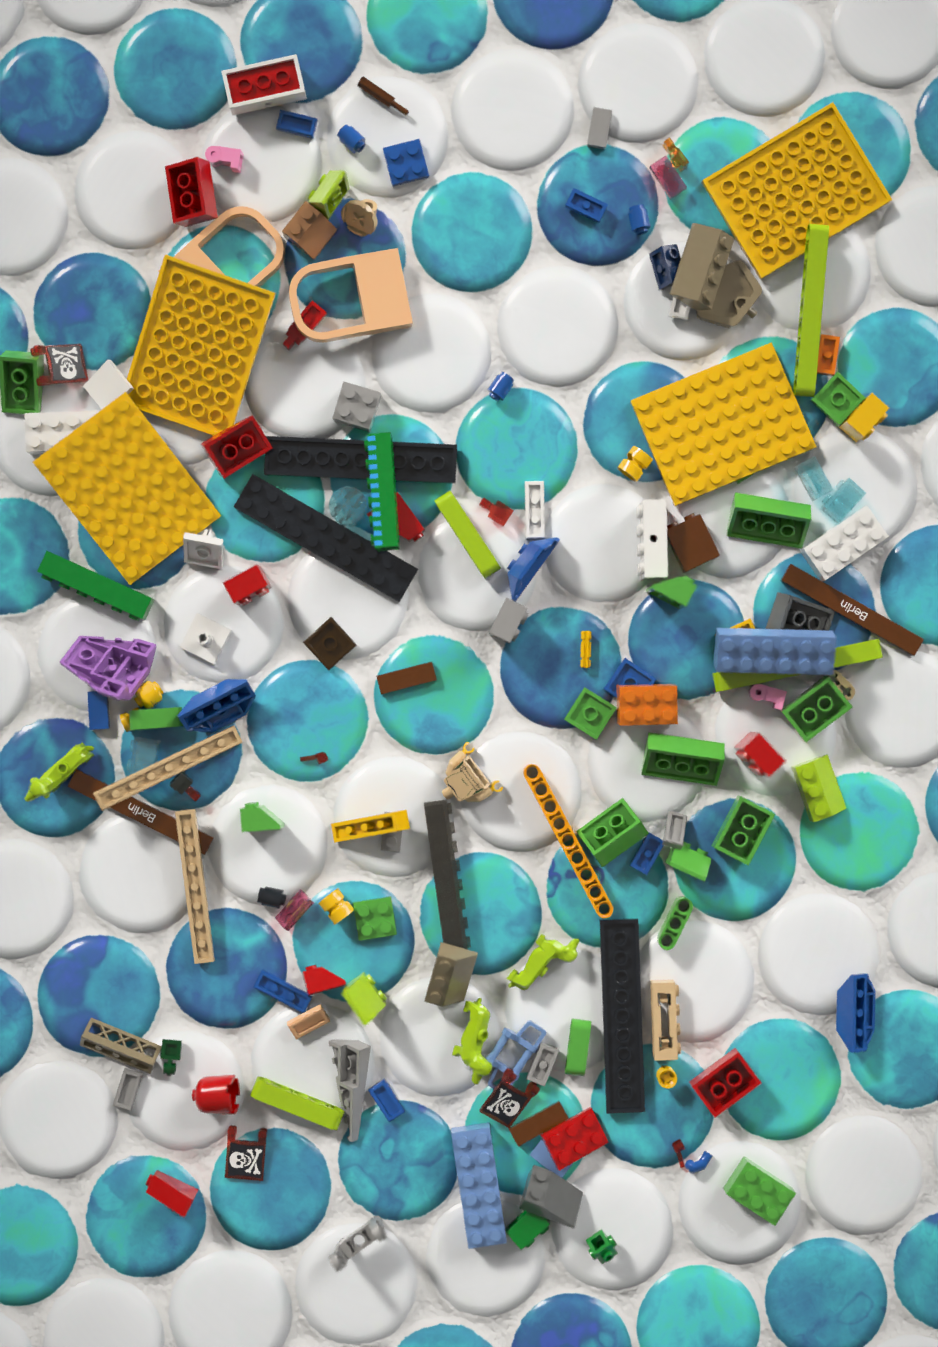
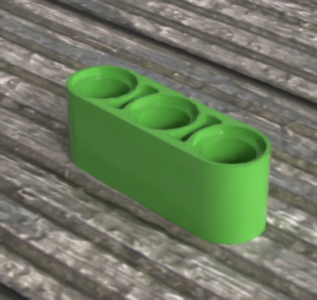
M182 707L130 710V730L183 726L178 717Z
M680 896L675 899L657 935V942L664 950L674 948L692 912L693 904L687 897ZM687 901V909L679 910V903ZM674 918L680 921L676 928L670 926V921ZM667 935L670 936L671 942L668 945H663L661 942L662 938Z
M571 1019L565 1074L585 1076L591 1021Z

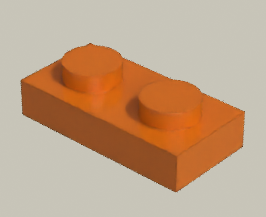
M820 335L817 374L835 375L840 337Z

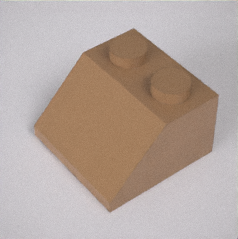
M306 201L282 230L286 239L313 260H315L337 232V229L330 221Z

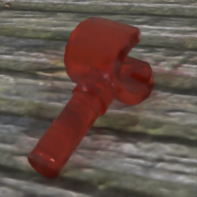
M325 752L300 757L301 762L317 759L318 764L328 761Z
M678 1139L672 1143V1147L678 1157L680 1168H683L685 1165L681 1151L685 1147L682 1141Z

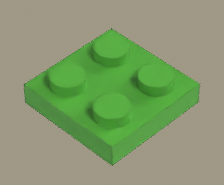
M837 372L810 401L832 422L840 426L865 397Z
M584 687L564 720L597 740L617 707Z
M391 896L353 902L359 941L397 935Z

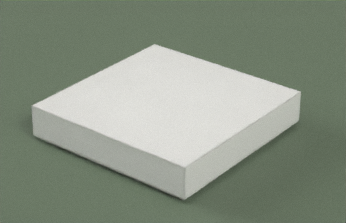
M107 360L83 386L101 409L124 392L129 394L134 389L112 360Z

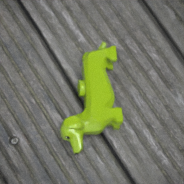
M83 742L75 745L39 779L37 777L31 778V785L25 796V801L30 802L41 796L46 799L49 798L50 793H54L84 762L87 763L95 756L91 752L94 750V747L86 746Z
M541 934L535 942L539 947L530 954L524 970L518 975L517 970L514 969L507 977L511 981L508 985L509 988L516 986L521 990H527L538 976L541 978L549 969L546 967L547 964L554 958H559L567 963L573 962L578 956L576 948L580 940L578 938L573 939L567 946H564L558 940H546L545 935Z
M478 998L474 1002H465L463 1011H470V1020L462 1034L461 1046L455 1045L452 1053L453 1056H461L464 1064L473 1069L472 1082L476 1085L479 1084L483 1076H487L492 1070L491 1062L486 1060L481 1054L483 1042L488 1038L487 1027L490 1019L489 1010L481 1004L482 998Z

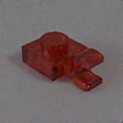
M483 497L479 504L484 509L490 511L487 517L504 527L514 511L499 500L494 505Z

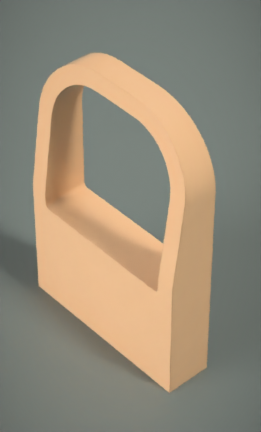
M239 206L223 212L174 257L225 275L201 248L231 220L238 217L252 218L268 232L276 243V254L272 262L248 282L254 286L261 287L281 267L285 256V248L278 231L261 213L249 207Z
M398 248L309 264L300 269L291 281L289 300L293 320L298 331L309 340L331 342L412 327L413 321ZM353 268L364 324L328 332H316L308 328L301 318L297 299V288L300 282L313 274Z

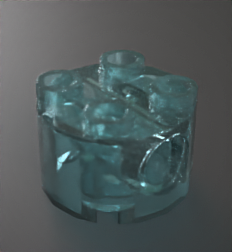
M345 486L333 493L329 502V510L337 523L346 527L357 526L367 516L368 503L360 490Z

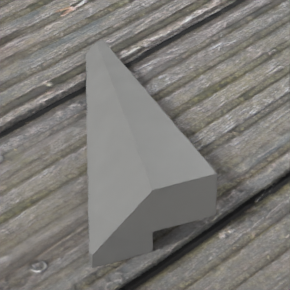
M332 1039L329 1041V1046H333L335 1057L332 1058V1062L337 1066L338 1076H336L341 1106L345 1107L346 1112L344 1123H348L350 1132L347 1138L349 1141L354 1142L359 1137L371 1046L359 1040Z

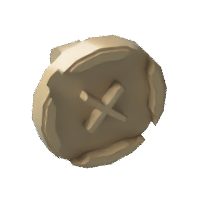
M369 199L362 201L350 200L342 208V220L347 223V228L356 235L367 236L374 232L378 224L376 216L377 204Z

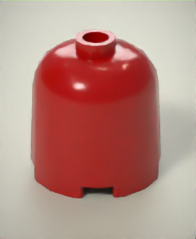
M235 1075L203 1077L192 1091V1100L195 1101L198 1110L202 1113L236 1114L239 1104H236V1096H240V1085Z

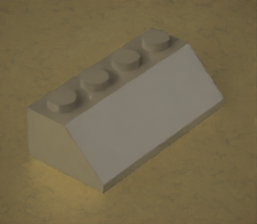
M693 223L670 295L696 311L712 309L735 238L721 229Z

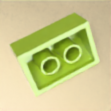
M828 754L791 766L810 821L816 822L847 809Z

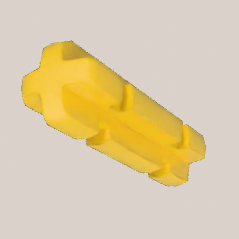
M591 631L581 632V668L591 667V660H589L591 657Z

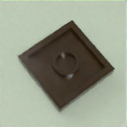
M332 617L303 642L328 671L357 646Z

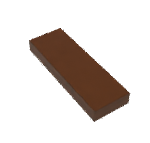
M432 662L376 676L381 694L437 680Z
M557 1101L510 1127L509 1131L519 1147L569 1118L560 1101Z

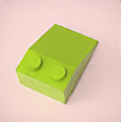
M331 170L327 175L324 174L319 180L317 190H313L308 197V203L321 212L328 220L350 189L347 174L343 170Z
M365 972L347 983L342 992V995L364 1026L386 1006L385 1000L387 999L381 989L378 991L374 986L376 982L370 974L366 975Z

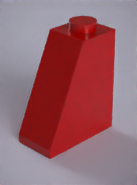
M397 492L399 536L409 542L412 540L416 542L424 536L423 532L425 529ZM372 511L367 513L368 517L373 516Z
M159 1170L154 1175L150 1174L145 1184L148 1186L147 1194L183 1217L189 1211L199 1190Z

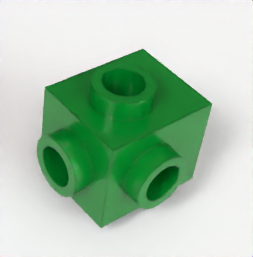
M602 1229L586 1239L590 1247L588 1250L594 1260L598 1259L602 1264L611 1261L618 1254L615 1249L617 1243L611 1235L607 1236Z

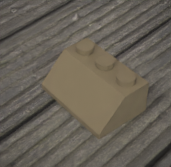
M441 942L424 1002L444 1007L464 1001L478 952Z

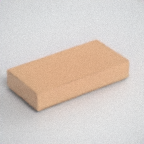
M319 1004L289 1020L287 1026L297 1040L330 1022V1018L322 1005Z

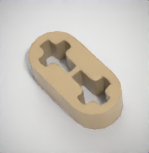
M834 670L833 675L836 674L835 680L838 684L833 683L841 693L843 691L840 689V686L844 689L849 688L848 693L850 695H844L847 700L852 699L855 695L854 687L840 672Z

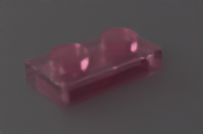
M667 156L650 165V170L670 199L686 190L687 186Z
M300 889L275 919L285 930L289 931L314 902Z

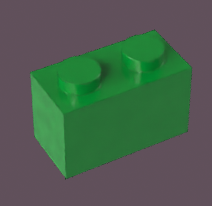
M523 1211L505 1229L507 1235L522 1250L524 1247H530L535 1241L534 1238L539 1234L543 1235L548 1231L550 1220Z

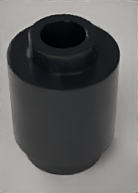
M267 886L265 888L260 887L257 902L263 906L280 909L281 905H285L287 895L283 894L284 890Z

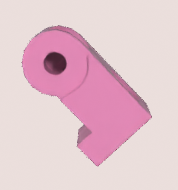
M210 146L206 149L205 156L210 161V165L214 167L221 165L230 166L233 172L241 173L244 156L241 149Z
M762 684L752 685L748 692L752 700L772 702V708L782 710L787 691Z

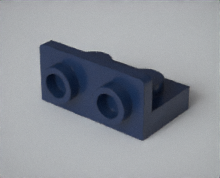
M677 244L661 246L649 253L659 290H665L673 285L681 260Z

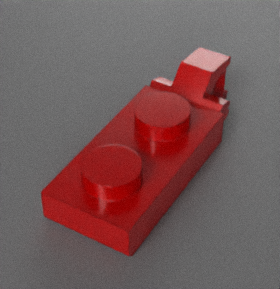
M312 300L302 311L301 318L308 328L314 330L327 315V312ZM294 322L286 332L288 338L283 342V346L290 350L295 343L300 345L306 339L298 331Z

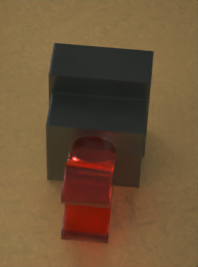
M184 771L177 774L170 782V786L175 791L177 790L181 795L186 792L195 802L201 797V794L190 786L193 780Z

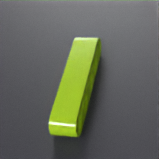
M449 490L434 500L484 579L500 570L501 567L453 493Z
M260 1076L257 1077L250 1094L256 1100L331 1130H338L345 1112L337 1106Z

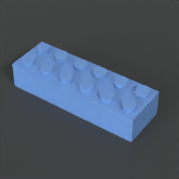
M716 628L714 667L716 672L833 675L836 636L833 631Z
M490 1123L451 1128L468 1249L507 1243Z

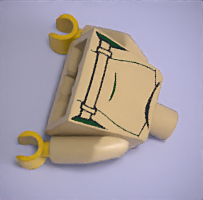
M466 742L463 750L458 751L449 760L446 769L447 777L444 779L447 787L442 790L443 796L448 800L455 796L458 801L480 802L491 796L493 792H500L503 787H500L496 790L494 785L499 781L495 780L490 784L469 755L466 757V754H471L474 751V748L471 751L465 749L469 742Z

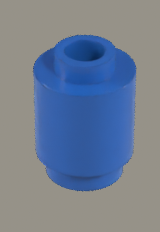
M347 124L337 134L339 141L352 153L361 152L366 145V139L355 128Z
M643 204L629 208L628 216L632 232L637 235L647 233L648 229L651 228L647 209L644 208Z
M501 372L500 375L498 374L487 389L490 392L489 396L495 401H499V399L504 400L513 387L514 379L505 372Z

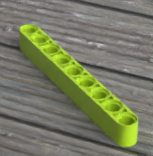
M808 224L806 232L793 393L795 396L814 397L816 389L829 225Z
M879 639L836 647L834 668L883 658ZM739 672L712 673L716 692L802 675Z

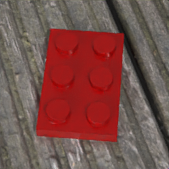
M591 1107L540 1135L559 1171L609 1143Z

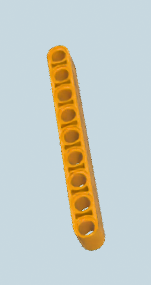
M528 764L523 770L524 777L599 917H610L613 913V906L543 773L537 765ZM530 767L537 769V775L534 778L527 776V770ZM540 784L546 786V792L543 795L536 793V787ZM549 801L555 803V809L551 812L545 810V804ZM558 818L564 820V826L560 829L554 827V821ZM567 835L573 837V843L569 846L563 844V838ZM577 852L582 854V860L578 863L572 861V855ZM583 870L591 871L589 879L581 878ZM592 887L600 888L598 896L590 895ZM600 905H609L608 912L600 913Z

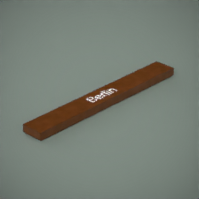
M789 564L780 580L912 656L916 655L924 640L792 564Z
M76 769L68 785L69 788L95 801L97 800L93 793L108 786V784ZM132 796L109 807L179 842L176 818ZM198 830L201 853L206 855L214 837Z

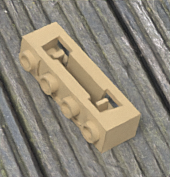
M650 980L653 1058L655 1061L678 1060V1054H681L680 1042L677 1043V1035H680V1023H677L676 1016L680 1015L679 1004H676V996H679V986L675 985L674 980ZM657 993L660 995L659 1001L667 1003L668 1035L670 1036L671 1045L668 1043V1037H662L661 1006L658 1003ZM659 1037L661 1039V1047H659Z

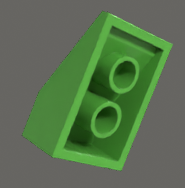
M6 350L0 355L2 412L17 414L41 412L44 353Z

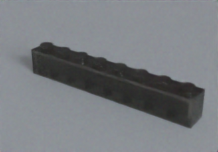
M447 799L424 802L443 943L468 950V948H471L470 936H466L465 929L468 928L467 917H463L462 911L466 909L465 899L460 897L463 884L462 879H458L457 872L461 871L459 860H455L454 854L458 852L457 841L452 840V833H455L454 822H450L449 814H453L452 805L447 803Z

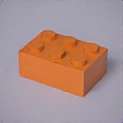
M616 685L617 724L620 726L678 724L677 685Z

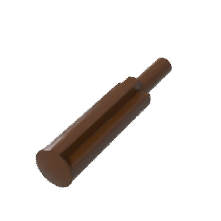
M364 76L359 80L357 84L359 88L390 108L392 106L405 116L408 115L409 110L395 102V97Z

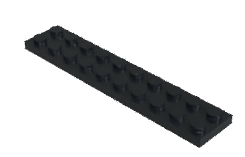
M266 436L272 449L265 453L264 475L362 480L370 478V471L366 470V459H369V454L365 452V440ZM393 442L395 481L456 484V444Z
M254 474L250 477L234 505V508L398 602L401 601L419 570L388 551L377 552L375 546L371 545V541Z
M638 918L599 920L606 1113L645 1112Z

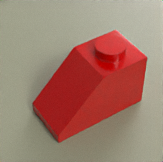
M317 965L308 966L305 968L306 971L302 972L308 996L346 985L344 979L323 967L317 968Z

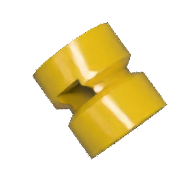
M633 446L627 454L628 458L623 459L617 469L629 479L637 482L643 474L642 470L647 469L653 459L640 448Z
M339 888L318 903L324 912H329L328 917L334 925L354 910L348 901L343 900L344 895Z

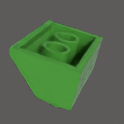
M683 576L654 584L647 588L646 592L678 609H682L687 606L697 585L693 584V579Z
M623 798L576 831L602 867L649 834Z

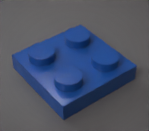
M420 138L383 148L392 187L429 178Z

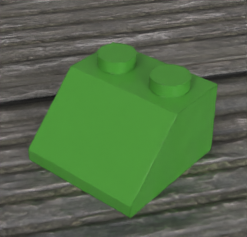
M250 802L245 804V807L240 808L242 832L275 830L284 827V822L267 807L259 805V802Z
M684 841L681 850L671 847L665 863L705 881L712 859L707 856L708 852L700 848L695 851L690 848L691 844Z

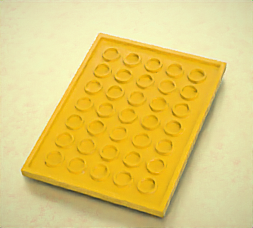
M833 102L703 179L701 182L760 280L805 253L808 224L829 225V238L892 201V198Z
M165 254L127 376L128 382L134 388L128 394L142 411L213 436L234 425L276 293Z
M772 342L630 401L674 507L816 448V444Z
M124 392L33 461V464L129 585L183 545L185 532L197 535L222 516L127 392Z

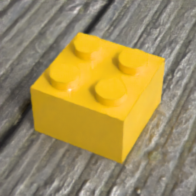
M871 393L855 408L839 428L855 442L860 439L864 441L874 432L873 426H877L888 416L886 411L889 407Z

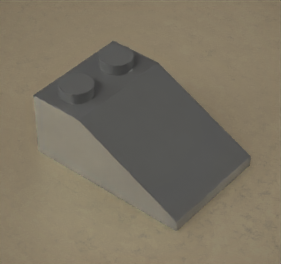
M777 592L766 629L829 631L835 611L792 595Z
M533 1165L527 1177L519 1209L574 1229L583 1192L554 1172Z

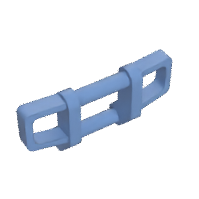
M528 1020L517 1033L508 1028L503 1029L501 1038L491 1053L485 1057L495 1067L488 1080L489 1087L494 1090L497 1089L498 1086L493 1084V1079L499 1069L512 1078L507 1085L511 1089L514 1082L519 1079V1074L531 1055L538 1050L539 1044L546 1035L545 1029L531 1020ZM529 1026H533L541 1032L535 1044L521 1036ZM509 1038L526 1048L513 1070L496 1059Z

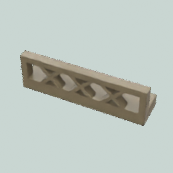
M94 1018L90 1019L80 1041V1046L149 1074L154 1069L155 1061L162 1047ZM92 1025L99 1027L102 1033L93 1034L89 1031ZM114 1033L118 1035L120 1040L113 1042L109 1040L107 1035ZM134 1041L137 1047L130 1049L126 1046L125 1042ZM151 1048L156 1051L152 1058L145 1055L143 1050Z

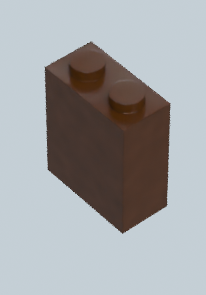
M692 513L684 517L685 521L680 524L676 521L667 525V541L683 573L720 556L701 514L695 516Z

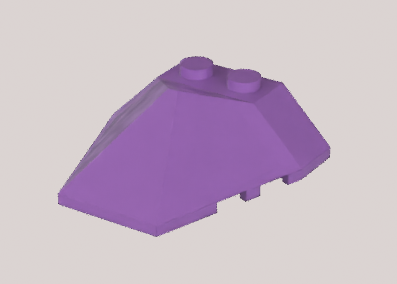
M79 636L61 659L60 664L100 694L117 700H129L149 675L157 646L141 639L122 641V638L104 640V637Z

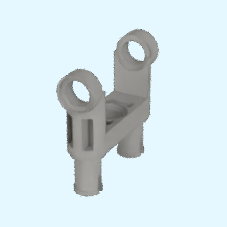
M374 1216V1219L371 1218L370 1221L339 1241L334 1253L329 1256V1261L336 1271H340L347 1266L348 1259L375 1240L381 1242L387 1238L382 1218ZM362 1235L365 1242L358 1245L354 1242V1237Z

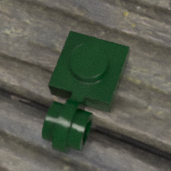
M162 1039L160 1059H168V1062H164L163 1074H167V1076L171 1077V1075L176 1073V1063H173V1060L181 1059L182 1040Z

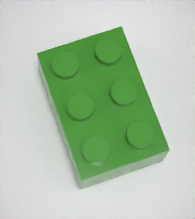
M826 675L787 704L781 711L804 741L807 742L853 707L829 676Z
M737 795L711 846L749 866L775 814Z
M745 1156L723 1188L728 1196L776 1226L796 1195L791 1186Z

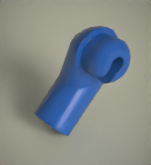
M704 1151L698 1161L688 1160L685 1163V1168L690 1173L702 1171L706 1168L713 1155Z

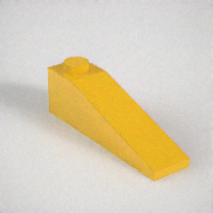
M407 810L331 824L334 843L410 829Z

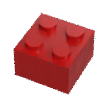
M257 564L223 582L233 603L242 606L251 603V598L255 596L262 597L268 594V589L272 588L264 571Z

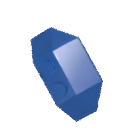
M559 538L531 541L528 545L524 543L518 552L520 557L517 561L513 559L507 567L510 570L507 575L513 601L516 602L560 541Z
M226 679L193 696L178 714V717L187 731L212 733L245 716L256 695L247 680Z
M866 973L851 974L837 990L836 1030L850 1053L866 1052L868 1049L867 1045L871 1041L875 1030L876 991L869 979V975Z

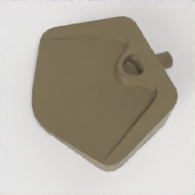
M738 260L726 265L713 307L708 310L696 311L699 319L725 328H731L737 325L745 314L752 319L756 316L757 312L751 307L761 295L762 288L743 261Z

